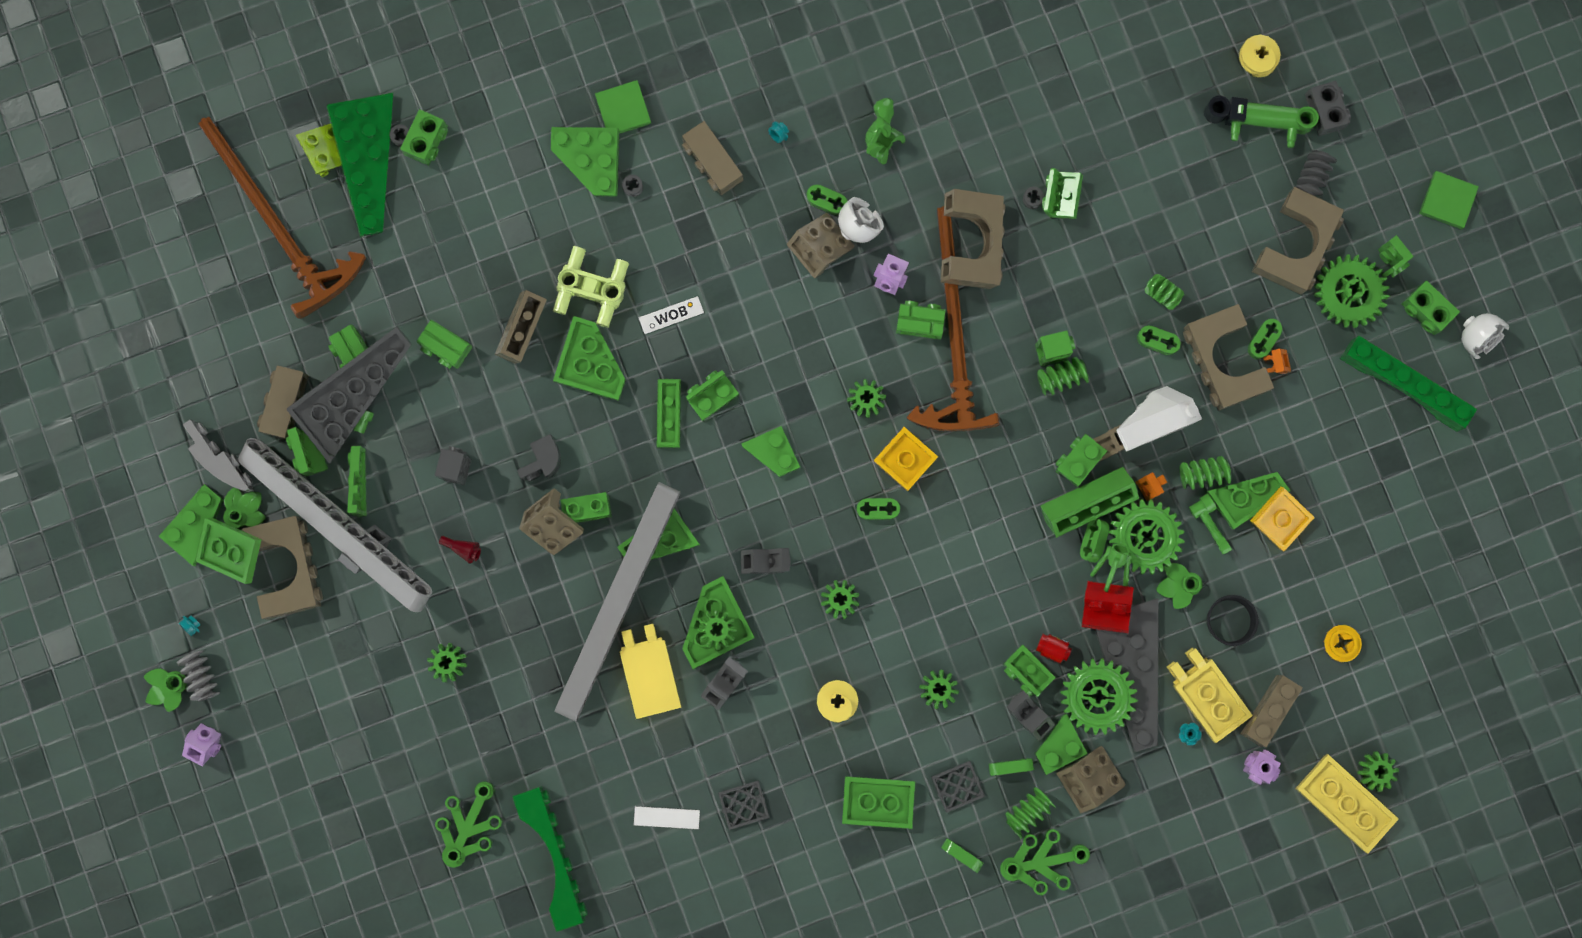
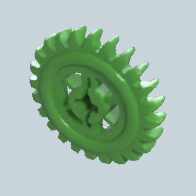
M1347 254L1343 262L1341 256H1338L1336 264L1331 260L1328 262L1329 269L1327 267L1321 269L1324 275H1317V279L1321 283H1316L1314 287L1320 291L1316 292L1314 296L1321 298V300L1316 304L1324 306L1321 313L1328 312L1327 319L1330 320L1334 317L1336 325L1343 321L1345 328L1349 326L1350 322L1354 328L1359 326L1358 322L1362 326H1366L1368 324L1367 320L1370 322L1376 320L1374 315H1382V311L1378 308L1387 307V304L1381 301L1390 297L1383 293L1390 288V286L1382 285L1387 280V277L1379 278L1383 269L1374 271L1376 262L1368 266V257L1359 262V255H1356L1351 261L1350 254ZM1345 276H1353L1349 281L1344 278ZM1340 280L1343 285L1339 291H1335L1336 284ZM1352 286H1353V288H1354V289H1353V292H1355L1354 295H1352V293H1351V292H1352V289H1351L1350 287H1352ZM1367 292L1366 300L1363 303L1361 297ZM1340 294V297L1342 298L1341 303L1336 297V295ZM1356 301L1359 307L1351 308L1350 304Z
M1141 499L1139 507L1134 502H1131V510L1125 506L1122 507L1125 515L1116 513L1115 516L1120 521L1111 522V525L1116 527V530L1109 531V534L1115 536L1114 539L1109 540V543L1122 544L1129 549V553L1132 554L1130 564H1132L1131 572H1135L1138 567H1140L1141 575L1146 572L1147 568L1151 575L1154 574L1155 567L1159 572H1163V564L1171 567L1169 559L1177 561L1178 557L1175 552H1182L1178 544L1185 543V541L1179 538V535L1185 532L1177 528L1182 522L1174 521L1177 516L1176 513L1169 515V506L1162 510V502H1159L1156 507L1152 499L1148 501L1147 505ZM1142 520H1151L1153 522L1150 526L1144 527ZM1139 522L1140 529L1135 534L1131 533L1133 526ZM1159 527L1162 529L1163 537H1158L1157 530ZM1149 532L1148 538L1150 541L1142 543L1144 538L1142 534ZM1130 536L1134 537L1135 546L1132 545ZM1157 540H1163L1161 547L1155 552L1153 545ZM1144 548H1149L1152 553L1147 554L1141 551Z
M1094 658L1091 659L1090 666L1085 661H1082L1083 669L1081 670L1074 666L1076 675L1068 673L1067 676L1071 682H1063V685L1068 690L1060 692L1062 695L1067 696L1061 703L1068 704L1069 706L1064 710V713L1072 712L1069 721L1077 719L1076 727L1079 728L1084 724L1085 732H1088L1091 727L1095 735H1097L1099 728L1102 729L1105 735L1107 734V727L1116 732L1115 724L1124 727L1122 719L1131 720L1127 711H1136L1130 703L1138 702L1136 698L1131 697L1132 694L1137 692V689L1129 688L1135 681H1126L1129 672L1121 674L1122 665L1114 669L1113 660L1107 666H1105L1104 658H1101L1099 665L1096 664ZM1101 679L1108 683L1105 686H1096L1093 680ZM1091 681L1093 688L1090 691H1083L1085 685ZM1109 684L1113 686L1116 694H1110L1107 689ZM1098 690L1102 691V695H1106V698H1103L1101 702H1097V698L1091 696L1096 694ZM1082 699H1087L1092 704L1089 709L1085 707ZM1108 702H1114L1115 705L1107 712L1105 705ZM1093 706L1102 707L1105 713L1097 714L1090 710Z

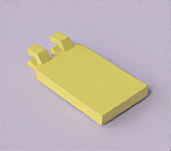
M654 624L644 626L648 641L636 644L632 629L622 631L625 647H621L620 656L636 719L681 708L666 642L662 640V637L657 638Z
M1191 648L1185 652V655L1194 667L1184 672L1178 662L1175 663L1174 661L1166 667L1176 679L1173 681V687L1211 740L1217 743L1253 715L1214 661L1207 658L1203 659L1196 648Z

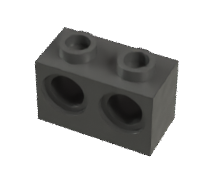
M1337 81L1312 87L1305 94L1308 106L1314 108L1319 116L1318 123L1315 125L1318 136L1345 129L1350 124L1351 114L1349 109L1345 108L1343 102L1344 93L1342 88L1338 87ZM1322 94H1327L1330 97V101H1325L1322 98ZM1329 115H1334L1337 118V122H1332L1329 119Z
M449 446L448 450L441 449L435 476L443 481L465 486L472 459L466 456L467 452L456 447Z

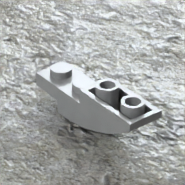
M189 420L183 424L195 442L188 450L207 471L230 486L246 492L255 491L251 486L253 484L251 477L246 472L243 473L238 467L241 465L238 458L234 454L230 455L224 451L221 452L213 440L210 442L206 436L208 431L201 422L197 423Z

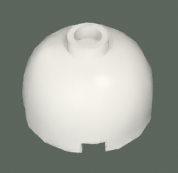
M853 197L844 204L840 210L838 222L844 238L854 242L865 243L878 236L884 225L878 212L875 210L872 213L867 208L870 204L860 198Z
M1481 314L1476 318L1471 316L1463 325L1465 329L1462 332V343L1471 356L1479 359L1481 357L1478 354L1483 350L1487 354L1497 346L1505 336L1502 331L1504 328L1509 330V325L1503 319L1493 314Z

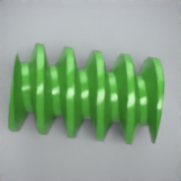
M1073 357L1071 363L1068 360H1064L1063 366L1060 363H1056L1054 369L1051 366H1047L1046 373L1042 369L1037 371V378L1045 396L1047 390L1052 395H1055V387L1060 392H1063L1064 384L1069 389H1072V381L1077 386H1080V378H1083L1086 383L1089 382L1085 364L1082 359L1079 360L1077 357Z
M1218 456L1215 461L1211 457L1208 458L1207 462L1204 459H1200L1198 464L1193 460L1190 461L1189 466L1186 462H1182L1180 465L1182 486L1185 490L1186 484H1189L1191 490H1194L1195 483H1198L1200 488H1204V481H1207L1209 487H1212L1213 480L1215 479L1218 485H1222V478H1225L1226 482L1230 484L1231 470L1227 459Z
M1036 787L1033 789L1035 797L1029 793L1026 795L1028 803L1024 800L1019 801L1021 809L1016 806L1012 807L1014 815L1009 812L1005 813L1006 823L1020 839L1023 838L1021 830L1027 833L1030 832L1028 824L1034 827L1037 826L1035 818L1044 820L1043 811L1050 815L1049 806L1051 805L1056 808L1050 799Z

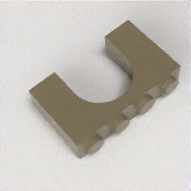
M1294 187L1288 193L1280 213L1308 227L1313 236L1312 251L1305 258L1293 259L1266 247L1261 251L1252 272L1300 295L1307 290L1310 291L1316 281V278L1313 277L1316 270L1319 271L1325 262V258H1323L1325 250H1330L1335 240L1332 235L1335 230H1339L1344 221V218L1341 217L1344 210Z
M953 189L945 193L944 216L967 219L975 223L982 232L984 246L981 255L977 259L950 256L942 260L941 283L986 289L1000 285L1003 277L1001 260L1004 254L1002 248V238L1004 236L1003 215L1005 213L1004 196Z
M1239 304L1191 322L1184 327L1185 331L1183 332L1186 343L1191 344L1194 351L1192 352L1193 360L1202 370L1201 379L1204 385L1210 389L1211 403L1214 407L1218 408V411L1274 389L1266 367L1243 376L1233 377L1221 372L1214 363L1212 353L1215 342L1219 338L1247 326Z
M292 516L242 529V531L262 539L259 551L275 547H285L292 552L297 561L296 577L288 587L280 591L257 596L262 619L268 620L321 606L320 601L323 600L321 588L317 587L315 578H318L316 566L312 565L310 556L313 555V550L310 542L307 543L305 534L308 533V527L305 520H302L299 516Z

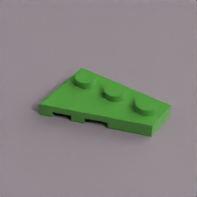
M351 446V452L348 453L350 473L348 477L347 513L357 517H366L365 448Z
M1275 472L1210 490L1206 493L1212 498L1217 509L1233 530L1256 515L1280 487L1285 488L1288 492L1291 490L1279 473Z
M204 484L159 537L192 566H196V556L204 520L211 517L216 519L224 499L208 485Z
M673 509L651 560L700 545L675 509ZM634 535L617 547L623 556H625Z

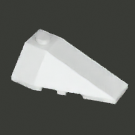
M1165 386L1150 392L1146 396L1145 401L1138 405L1137 410L1116 431L1127 452L1184 429L1202 420V417L1193 398Z

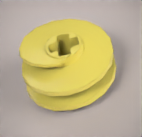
M1265 35L1250 37L1245 41L1239 52L1241 66L1248 73L1259 78L1271 74L1279 64L1281 56L1277 43Z
M834 680L826 683L817 695L819 712L824 718L832 722L848 720L854 715L858 707L857 692L845 681ZM836 694L841 695V699H844V704H840L839 708H835V704H831V698H835Z

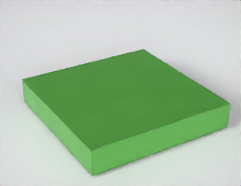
M638 80L595 93L606 128H618L620 134L651 124Z
M1435 171L1419 214L1462 230L1465 227L1479 186Z

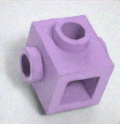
M888 254L883 265L878 264L874 276L877 277L874 286L884 292L895 295L898 288L903 289L908 276L905 275L909 262Z
M200 724L195 731L191 730L187 734L182 756L203 767L211 756L215 757L221 748L219 744L221 734L213 728Z
M1263 750V752L1253 751L1246 758L1243 771L1249 774L1248 779L1259 785L1262 782L1270 784L1271 781L1274 782L1279 776L1280 769L1278 768L1281 763L1276 761V756L1267 750ZM1264 763H1266L1267 767L1263 772L1261 767Z

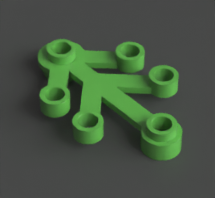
M483 781L477 784L475 787L476 798L466 820H464L460 808V799L457 796H450L446 799L445 805L451 810L459 833L454 842L449 829L450 820L446 817L436 820L435 827L441 832L446 846L442 853V859L447 866L458 867L464 863L467 855L478 851H487L492 847V840L489 837H482L477 843L464 847L468 837L489 829L496 830L502 826V818L498 815H493L487 821L474 825L485 800L492 798L495 788L492 783ZM481 787L488 789L487 795H481ZM451 798H454L457 801V805L455 807H451L449 805V800ZM493 818H497L499 821L497 827L491 825ZM440 820L446 821L447 826L445 829L440 828ZM482 840L489 842L488 848L481 846ZM452 851H455L458 855L456 860L450 858Z
M1049 829L1045 834V840L1033 859L1023 862L1029 849L1037 845V838L1032 834H1026L1015 856L1006 858L1001 863L1000 872L1008 881L1021 880L1033 888L1034 892L1038 895H1044L1047 892V884L1042 880L1036 881L1025 871L1036 870L1056 883L1060 890H1067L1071 885L1070 879L1064 875L1057 874L1048 866L1071 861L1084 864L1089 860L1090 852L1087 847L1078 844L1073 846L1070 852L1045 857L1052 845L1060 840V833L1055 829ZM1051 832L1057 834V838L1054 841L1049 839ZM1033 837L1034 843L1030 846L1027 845L1026 839ZM1083 850L1085 853L1082 859L1077 858V852ZM1010 865L1016 866V872L1013 874L1008 872ZM1063 878L1066 879L1067 885L1060 887L1059 881ZM1040 883L1044 885L1042 892L1036 890V886Z

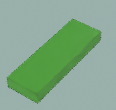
M658 379L657 448H680L681 379Z

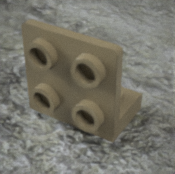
M828 213L797 230L786 244L814 279L820 276L830 263L855 247L850 240L844 238L840 227Z
M555 488L524 511L519 528L552 555L557 554L584 532L580 525L558 509L561 493Z
M1103 746L1097 747L1075 764L1063 768L1056 773L1080 813L1098 807L1126 786Z

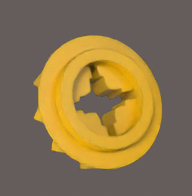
M1347 625L1334 626L1327 632L1323 641L1325 651L1330 658L1339 662H1348L1356 658L1362 646L1358 632ZM1339 637L1342 640H1351L1345 645V650L1342 647H1334L1339 643Z

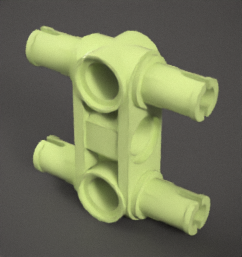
M573 246L568 264L563 266L562 271L558 275V285L556 288L558 296L553 311L566 315L571 296L595 301L602 305L596 324L609 328L614 310L619 308L624 297L623 293L626 285L623 281L629 263L616 259L611 278L587 273L580 269L586 250ZM566 277H575L574 283L572 285H565L564 280ZM610 289L618 290V295L615 298L607 297V292Z

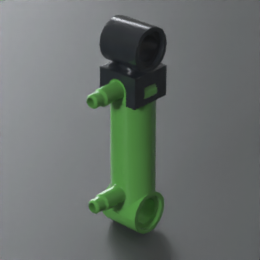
M1221 95L1213 97L1204 110V116L1210 123H1220L1226 118L1225 125L1231 126L1232 141L1238 140L1240 127L1245 124L1288 130V148L1294 147L1297 133H1309L1319 120L1317 111L1309 106L1293 108L1248 102L1246 98L1232 97L1228 100ZM1213 106H1219L1222 113H1216L1213 110ZM1300 117H1306L1309 124L1302 123Z

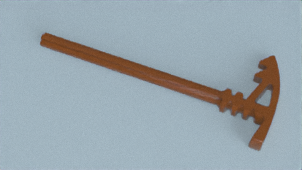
M210 117L202 118L201 122L198 123L292 261V271L298 272L297 278L300 281H304L303 287L309 290L311 299L291 305V310L298 319L308 316L330 302L348 287L363 266L366 259L365 255L348 252L351 258L350 261L336 259L339 265L338 268L318 272L317 265L311 264L312 258L302 253ZM341 278L328 289L323 284L324 282Z
M944 206L937 208L941 256L942 260L950 256H955L952 219L949 216H944ZM944 283L954 377L953 382L950 383V388L955 390L951 394V398L956 400V403L938 412L934 411L933 404H931L923 414L920 413L919 406H916L907 416V420L922 427L939 431H971L997 427L1000 425L998 413L976 420V414L971 412V409L975 407V403L970 401L974 393L968 389L973 383L967 378L958 285ZM957 412L958 423L938 422V420Z

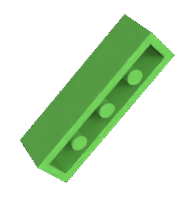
M1121 467L1042 504L1040 507L1046 524L1057 538L1138 500L1139 496L1135 482L1126 470Z

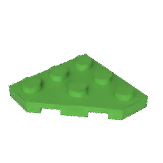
M551 127L552 152L594 196L617 197L619 129Z
M573 316L553 381L619 401L626 379L595 322Z
M724 576L702 587L682 648L692 669L755 638ZM715 610H719V618L722 617L724 612H727L728 616L725 621L727 622L731 618L735 620L734 623L728 626L737 627V631H729V634L733 635L735 640H730L727 637L725 640L729 644L728 647H725L723 642L720 641L719 650L715 648L716 641H713L712 646L708 648L706 645L710 639L700 640V637L705 635L706 632L700 633L697 631L698 628L706 627V625L699 622L700 619L708 622L707 612L711 614L712 618H715ZM717 623L714 624V630L711 633L720 636L723 625L720 624L718 626Z

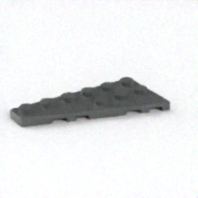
M398 326L286 409L329 464L412 345Z
M1158 598L1131 607L1128 633L1095 629L1106 666L1113 660L1114 669L1122 665L1120 673L1129 672L1126 681H1135L1129 688L1137 689V692L1132 694L1131 697L1136 698L1138 702L1130 703L1136 711H1127L1131 720L1124 719L1134 752L1158 745Z

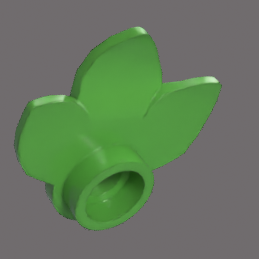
M232 488L224 499L226 507L223 515L224 523L237 529L242 526L252 527L260 525L266 519L264 514L258 511L262 502L261 493L248 492L242 495L238 488ZM236 513L239 515L237 520L231 519L232 514Z
M1171 563V567L1164 565L1168 578L1159 583L1156 591L1163 597L1173 598L1174 609L1188 606L1193 595H1196L1202 589L1200 576L1196 573L1188 572L1185 566L1181 564ZM1188 580L1194 582L1193 588L1187 587L1186 582Z
M161 668L146 673L144 679L152 685L146 697V703L151 705L164 703L167 712L175 710L180 705L182 692L187 687V683L183 682L186 676L182 675L179 671L169 673ZM177 678L179 685L174 687L173 680Z

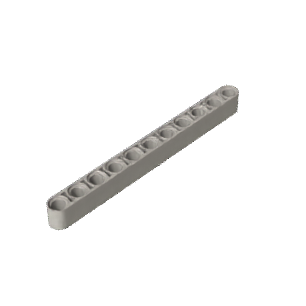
M256 438L246 440L238 457L239 463L341 552H344L407 609L413 612H421L432 594V588L302 475L296 472L295 469L266 444Z
M661 482L656 486L555 709L556 713L575 722L578 720L681 491Z

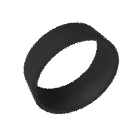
M1227 595L1221 597L1211 606L1207 614V626L1211 635L1219 642L1229 646H1238L1248 642L1258 629L1259 618L1256 608L1249 600L1242 596ZM1233 600L1239 602L1247 609L1250 615L1249 630L1244 637L1237 641H1223L1214 634L1211 628L1210 615L1212 609L1222 601Z

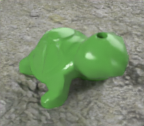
M891 98L880 99L875 103L874 112L877 119L869 127L865 138L867 154L877 158L881 164L887 163L888 150L895 141L898 140L902 144L906 141L905 136L890 125L894 115V103Z

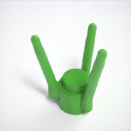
M1113 544L1112 547L1108 546L1105 554L1090 574L1094 577L1105 561L1109 560L1108 563L1112 567L1104 588L1105 592L1109 591L1116 569L1121 568L1123 565V586H1128L1132 554L1122 544Z

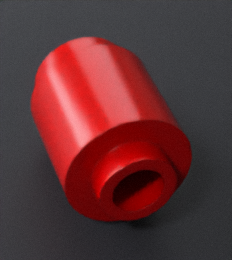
M1042 634L1036 651L1040 652L1041 656L1061 664L1062 660H1068L1072 648L1068 647L1070 642L1051 634L1048 636Z

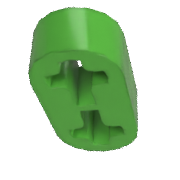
M818 184L812 185L807 190V201L810 205L835 216H839L842 207H838L837 210L833 209L834 204L828 201L837 202V200H841L842 206L847 202V199L842 194ZM817 191H820V196L825 198L826 200L818 198L815 201L813 200V195L811 193H816Z
M1268 319L1259 327L1248 345V353L1252 358L1262 359L1269 354L1282 333V325L1278 320ZM1270 325H1274V331L1276 333H1272L1269 335V337H1266L1265 335L1268 332V328H1266V326L1269 327ZM1261 341H1264L1265 343L1262 346V350H1264V352L1261 351L1260 353H1256V347L1254 345H1258L1259 343H1261Z
M1144 326L1137 334V341L1141 346L1164 355H1173L1180 348L1181 342L1177 335L1154 326ZM1148 331H1150L1151 337L1156 338L1157 341L1150 339L1148 342H1146L1145 337L1142 336V334H1146ZM1169 339L1173 340L1172 344L1175 345V347H1172L1170 350L1166 349L1167 345L1160 341L1162 340L1164 342H1167Z
M867 498L858 503L856 511L858 516L864 520H891L898 516L900 505L895 499ZM865 503H869V507H877V511H870L869 515L866 516L864 511H860V508L864 507ZM887 503H892V507H896V511H893L892 515H888L887 511H880V507H887Z
M1097 518L1088 523L1080 549L1082 559L1092 563L1100 560L1109 534V524Z
M1032 758L989 763L990 776L1034 770Z
M948 838L941 846L944 851L977 873L984 864Z

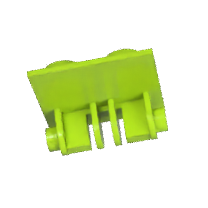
M331 124L296 134L316 174L325 177L329 174L328 170L341 166Z

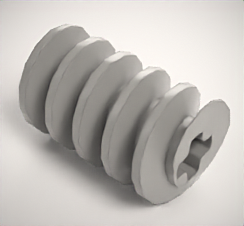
M205 650L188 654L177 662L178 666H185L180 670V673L188 675L183 679V682L192 683L186 688L187 692H195L190 696L191 701L200 702L220 694V692L212 691L217 686V683H209L214 674H206L211 666H203V663L208 658L199 656Z

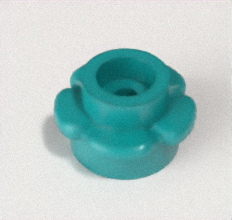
M773 122V125L768 129L771 138L777 143L783 140L786 141L789 133L787 126L782 122Z
M191 615L188 618L183 616V620L178 623L190 636L200 632L198 629L200 623Z
M1185 723L1180 727L1179 739L1181 742L1192 746L1201 739L1202 732L1197 724Z

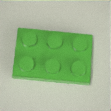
M212 517L205 518L196 562L239 582L250 584L252 583L262 539Z
M845 776L842 824L912 829L915 781Z

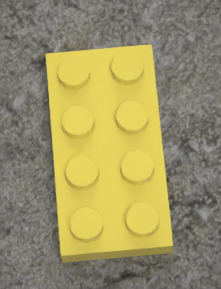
M1326 754L1295 788L1367 854L1399 820L1329 754Z

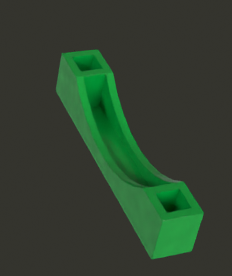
M1359 335L1350 341L1340 357V360L1356 370L1373 376L1402 391L1427 409L1438 421L1456 432L1465 429L1477 411V408Z
M541 786L512 796L519 819L530 825L540 835L547 845L553 860L555 889L549 911L556 932L583 923L586 920L585 916L588 915L584 902L580 903L577 895L580 893V888L577 880H573L570 873L573 870L569 857L565 858L563 848H566L563 836L561 834L558 835L555 827L558 826L557 817L554 812H550L548 806L551 803L548 791L543 790Z

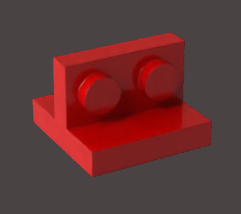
M1088 581L1085 591L1082 627L1128 633L1134 587L1111 584L1109 591L1105 592L1106 583Z

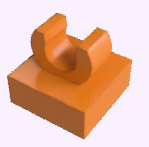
M1272 350V355H1267L1263 358L1265 361L1272 360L1274 363L1273 367L1267 369V372L1279 374L1291 372L1287 350Z
M1153 472L1136 481L1146 501L1164 493L1161 486L1167 483L1164 475L1156 478Z

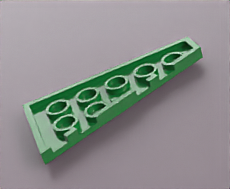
M393 93L327 104L326 106L360 237L383 232Z

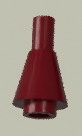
M441 536L439 540L440 545L450 548L469 564L477 561L480 557L481 548H479L478 542L452 540L445 536Z

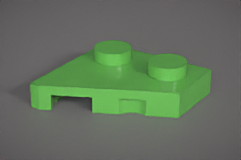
M782 426L741 444L745 450L757 458L763 465L767 466L778 477H782L800 468Z
M1067 713L1061 716L1054 729L1051 730L1046 740L1035 752V756L1045 775L1088 754L1073 724L1069 721Z

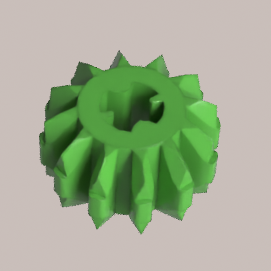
M1155 274L1150 278L1144 289L1146 294L1169 310H1173L1178 306L1184 296L1183 290L1160 274Z
M863 379V386L859 382H855L854 385L857 390L850 388L849 393L853 396L847 398V402L854 403L851 405L850 410L853 411L859 408L857 412L859 417L862 415V411H866V418H870V410L875 415H878L879 411L876 407L883 409L885 406L884 403L879 401L886 399L885 394H879L883 387L879 386L875 389V380L871 382V386H868L867 379ZM865 393L869 394L868 397L872 396L873 398L870 399L868 404L864 403L865 400L861 401L860 399L863 398Z
M834 580L835 589L833 590L827 584L825 588L830 594L821 593L822 597L829 598L828 601L821 602V606L830 605L825 611L826 614H829L834 609L833 618L837 619L838 613L841 611L842 617L845 619L847 618L846 609L851 614L855 613L850 605L859 606V602L852 601V598L859 597V593H850L855 588L854 585H851L848 590L845 589L846 580H843L842 587H839L838 581ZM838 593L847 598V601H844L842 606L838 602L835 603L833 599L837 598L836 594Z
M715 610V618H712L711 614L707 612L706 617L709 621L706 622L704 619H700L699 622L706 625V627L698 628L697 631L700 633L706 632L705 635L700 637V640L705 641L709 638L710 640L706 645L708 648L712 646L713 641H716L715 648L719 650L720 641L723 642L725 647H728L729 644L725 639L728 637L730 640H735V637L730 635L729 631L735 632L737 627L728 626L734 623L735 620L731 618L726 622L727 612H724L722 617L719 618V610ZM716 623L718 626L720 624L723 625L720 636L711 633L714 630L713 625Z
M448 643L446 649L443 644H439V652L434 649L431 650L435 658H427V662L434 663L433 666L428 668V671L436 670L433 675L434 679H438L441 676L442 682H447L448 676L451 681H456L455 673L463 676L464 673L459 668L467 667L466 663H461V660L467 656L466 654L458 655L461 647L457 646L453 650V644ZM445 657L452 660L449 668L442 664L446 661Z
M939 670L938 678L934 671H930L932 680L924 676L922 679L928 685H919L920 689H927V692L922 693L920 697H930L925 703L927 706L935 700L934 709L939 708L940 701L943 707L947 708L946 699L952 703L955 702V699L950 694H959L958 690H951V686L957 685L958 682H948L952 678L951 673L947 674L944 679V670ZM936 683L945 687V691H942L944 694L941 696L933 692V688H936L934 686Z
M1374 751L1372 756L1369 754L1364 755L1366 762L1359 761V765L1363 767V770L1357 771L1358 775H1364L1360 782L1362 784L1368 783L1367 788L1369 790H1373L1376 787V790L1382 792L1384 787L1387 789L1392 788L1390 781L1397 782L1398 780L1393 776V773H1398L1399 769L1392 768L1396 761L1394 759L1388 760L1389 755L1387 753L1380 755L1377 751ZM1381 768V773L1375 775V770Z

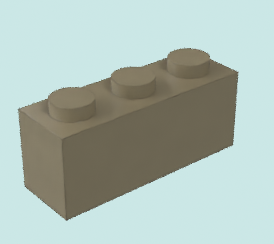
M705 121L682 135L683 149L688 156L691 154L696 159V162H694L695 166L701 174L706 173L709 178L707 182L714 192L718 190L722 196L743 181V174Z
M527 290L520 293L495 352L496 356L514 364L522 361L547 299Z
M277 365L276 370H273L270 376V391L264 397V412L258 419L257 426L259 427V432L285 440L286 437H289L287 430L294 428L296 421L286 409L303 397L309 375L302 371Z
M1276 675L1253 712V716L1248 720L1240 734L1260 747H1267L1303 688L1283 675Z

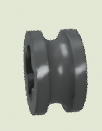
M396 125L390 131V138L398 147L402 146L404 140L400 138V141H398L396 134L404 131L406 136L409 131L404 125Z
M628 175L624 178L622 187L626 195L630 197L640 195L643 191L642 180L636 175ZM633 181H636V185L639 187L633 188V190L630 191L629 186H627V184H632Z
M1038 187L1028 188L1023 195L1024 205L1029 209L1040 207L1044 198L1043 191ZM1032 193H1035L1039 201L1036 200L1035 203H1031V199L1027 195L1031 196Z

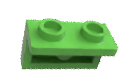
M1056 168L1050 169V174L1046 177V197L1042 201V208L1050 218L1076 219L1083 175L1076 172H1059Z
M296 427L287 430L289 437H286V442L289 449L294 452L295 458L292 461L296 472L307 477L328 470L325 457L303 430Z
M1087 434L1082 439L1078 436L1069 446L1073 449L1069 455L1063 454L1055 464L1058 466L1055 472L1058 475H1063L1077 487H1079L1107 452L1106 449Z
M1021 645L1003 663L1006 667L1004 672L1012 680L1016 678L1022 684L1020 688L1029 697L1032 695L1038 697L1056 678L1024 645Z

